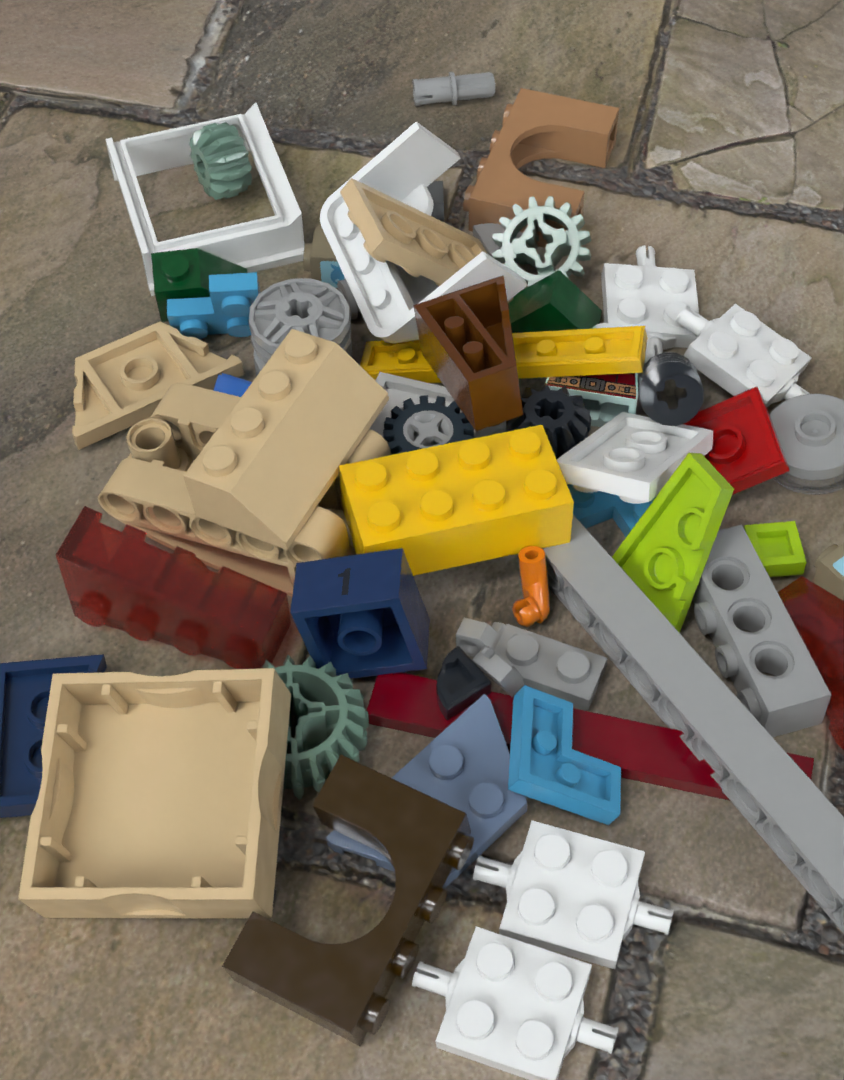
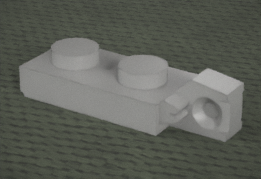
M464 617L455 636L456 647L460 646L468 656L475 657L484 646H490L495 653H500L515 666L524 678V685L573 703V707L584 711L589 710L607 667V657L510 624L505 625L504 623L494 622L491 627L488 623Z

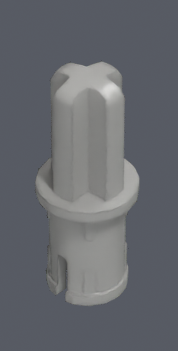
M449 72V76L412 80L415 107L452 102V106L457 105L459 100L492 97L496 90L495 78L491 72L457 76L454 75V72Z

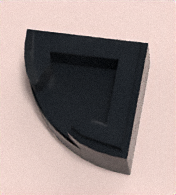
M460 646L454 648L444 658L437 678V701L446 720L474 704L483 694L487 696L491 693L492 682Z

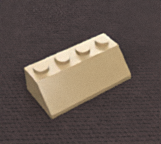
M291 329L183 475L195 515L288 550L339 475V465L347 463L389 401L388 392L337 343Z

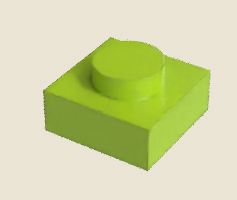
M795 521L744 525V530L769 577L804 574L807 561Z

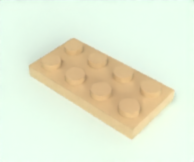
M353 178L340 191L349 209L347 213L349 219L359 228L365 240L363 245L366 251L379 262L385 263L388 260L401 266L413 277L418 278L422 275L440 286L482 251L486 252L478 238Z

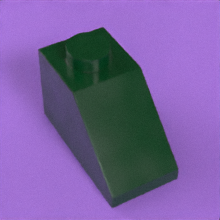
M198 248L151 253L154 293L161 322L169 321L167 317V299L210 297L209 275L248 273L247 268Z

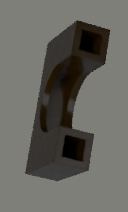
M340 755L312 806L321 824L376 850L394 867L396 888L388 912L381 922L366 935L346 943L324 944L309 940L253 911L222 967L234 981L360 1046L367 1032L374 1035L381 1027L390 1007V1000L385 997L396 976L403 979L410 971L419 950V945L414 943L424 922L432 924L438 917L447 895V890L442 887L452 868L460 870L466 863L474 844V837L470 836L471 829L467 813L348 757Z

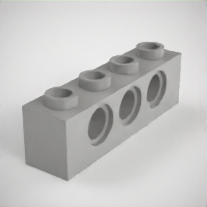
M742 524L719 530L692 601L695 605V618L700 631L704 635H710L716 648L715 657L721 674L725 678H731L737 691V698L772 737L822 724L831 693ZM761 672L770 673L775 677L764 675Z

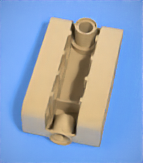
M185 383L172 384L151 417L137 422L128 431L126 437L131 453L128 458L120 462L98 496L99 504L109 515L146 537L204 565L246 582L289 596L293 595L297 563L356 555L342 509L340 474L336 477L288 550L197 517L183 475L241 397ZM369 429L346 464L391 455L388 442L380 434Z

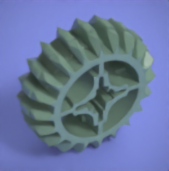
M287 655L284 666L275 668L266 659L263 669L274 668L291 693L283 792L285 789H293L294 796L300 801L306 787L313 786L318 793L320 792L340 755L359 763V751L365 750L368 743L367 727H369L368 712L364 708V697L360 693V689H353V683L348 673L336 676V668L333 667L331 661L320 669H316L315 662L311 656L306 659L303 665H295L293 659ZM292 715H296L297 718L296 738L294 739L291 737L290 730L292 727Z

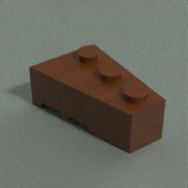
M504 275L413 305L421 353L475 431L494 427L504 421L523 415Z

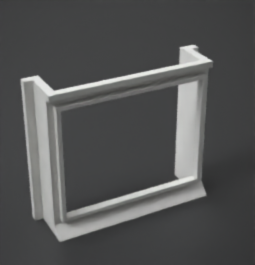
M256 102L245 114L127 138L118 142H113L112 138L106 139L111 171L114 180L119 182L142 254L151 296H155L151 253L198 248L247 268L248 273L303 261L305 245L302 213ZM227 122L229 125H233L238 130L239 136L244 139L246 150L251 152L275 216L158 242L136 176L193 164V160L190 157L192 150L189 144L194 131L203 129V126L213 123L221 124Z

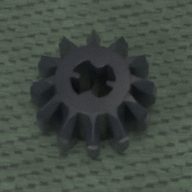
M546 382L539 392L526 387L521 398L523 415L506 421V432L543 425L556 459L586 439L591 430L590 410L585 409L582 395L569 396L566 385L558 391L550 390Z

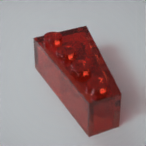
M84 506L56 553L75 617L91 626L100 627L105 625L125 631L133 638L141 641L152 639L172 645L188 655L196 656L202 654L216 658L235 669H263L266 659L272 664L291 625L287 593L225 566H222L215 573L208 570L207 566L195 557V553L176 546L171 554L144 542L146 532L126 524L122 532L100 523L102 513Z

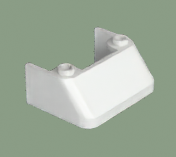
M415 122L351 178L431 216L433 212V199L427 186L461 158L456 150L418 122ZM347 182L330 195L322 206L320 224L366 325L374 336L387 343L394 344L419 340L413 305L504 275L507 301L528 286L523 277L482 251L438 287L433 280L422 275L418 278L413 277L401 266L388 260L385 263L379 262L366 251L363 245L365 240L359 228L349 219L347 214L349 209L340 194L341 189Z

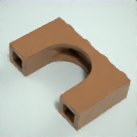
M521 88L514 104H507L505 108L501 131L495 130L493 133L488 158L482 157L480 160L475 186L469 185L466 190L463 210L469 212V231L473 232V226L478 224H500L499 219L501 217L512 220L515 217L512 206L517 204L524 211L529 208V197L533 196L538 206H544L548 196H552L556 209H560L564 203L568 202L572 207L570 218L580 214L583 216L585 191L537 181L525 176L518 169L529 162L547 158L563 159L605 168L616 143L619 108ZM546 220V224L554 229L564 228L565 231L567 230L558 222ZM528 224L520 230L522 233H524ZM539 231L540 241H538V246L546 248L548 244L544 240L541 231Z

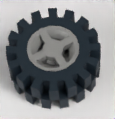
M428 395L419 396L420 404L416 405L409 398L403 401L404 411L395 406L391 410V418L386 417L384 421L383 438L388 442L391 455L474 438V428L464 413H460L457 403L453 401L447 407L445 397L437 396L435 403H428Z

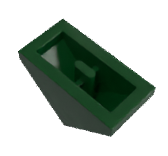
M560 270L521 290L513 297L508 308L512 333L592 329L600 323L602 317V310Z

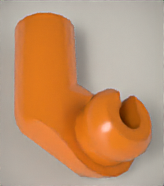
M538 546L524 547L518 555L523 599H519L513 604L512 611L516 621L524 627H530L535 622L541 624L550 613L546 557L544 550Z

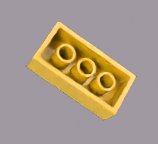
M543 425L339 465L342 509L356 555L403 548L413 576L518 554L520 550L527 546L547 548L570 543L574 501Z

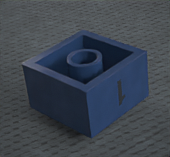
M403 548L296 564L290 614L310 656L315 662L316 669H320L331 661L333 667L336 668V676L348 673L350 679L427 669L430 619Z

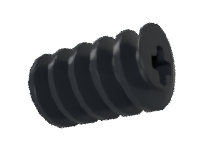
M675 352L660 353L652 356L644 364L643 373L638 375L639 399L643 410L653 421L662 425L678 426L690 421L699 412L703 404L704 389L695 366L687 357ZM669 379L674 380L676 384L674 395L665 396V381Z

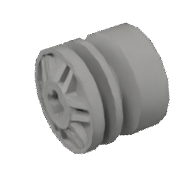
M293 278L278 282L259 293L250 306L249 327L251 342L254 347L253 357L256 376L291 329L335 342L353 358L350 306L343 293L329 283L312 278Z

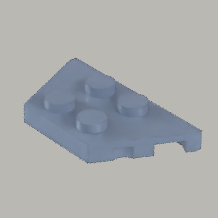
M485 694L392 777L394 780L467 813L471 829L470 836L474 837V844L464 866L460 870L452 868L443 888H446L479 855L527 812L525 796L508 790L510 753L491 700ZM335 830L326 837L328 846L334 852L344 855V852L347 851L375 860L376 866L395 872L391 863L376 850Z

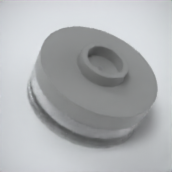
M805 394L790 398L779 404L770 413V418L790 471L773 479L789 490L809 495L827 494L844 488V400L825 394Z

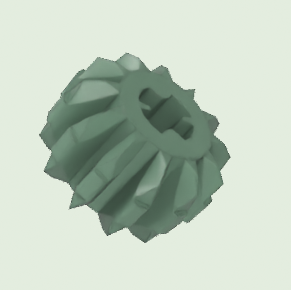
M224 122L203 126V129L194 131L189 144L192 150L190 157L194 164L193 170L196 171L198 182L203 185L204 192L209 197L212 196L217 200L224 197L228 199L238 196L240 192L246 191L252 182V175L250 173L252 165L248 158L249 152L244 146V139L239 136L238 130L233 125Z

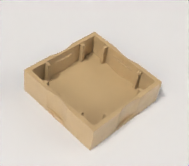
M274 668L194 670L172 676H147L132 672L53 674L41 747L42 783L38 800L30 818L18 900L44 918L249 919L254 911L267 919H272L291 693Z

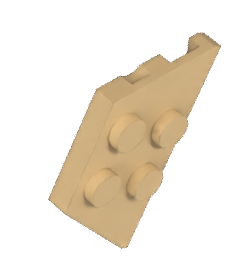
M161 321L75 358L74 375L77 384L74 388L75 426H72V434L76 447L80 450L129 428L141 420L150 418L172 384L185 383L212 390L215 387L218 374L222 375L224 373L237 378L243 376L242 361L234 355H231L226 360L209 352L208 343L195 337L184 336L178 329Z

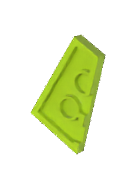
M701 453L687 454L612 556L615 562L679 633L734 491V488Z

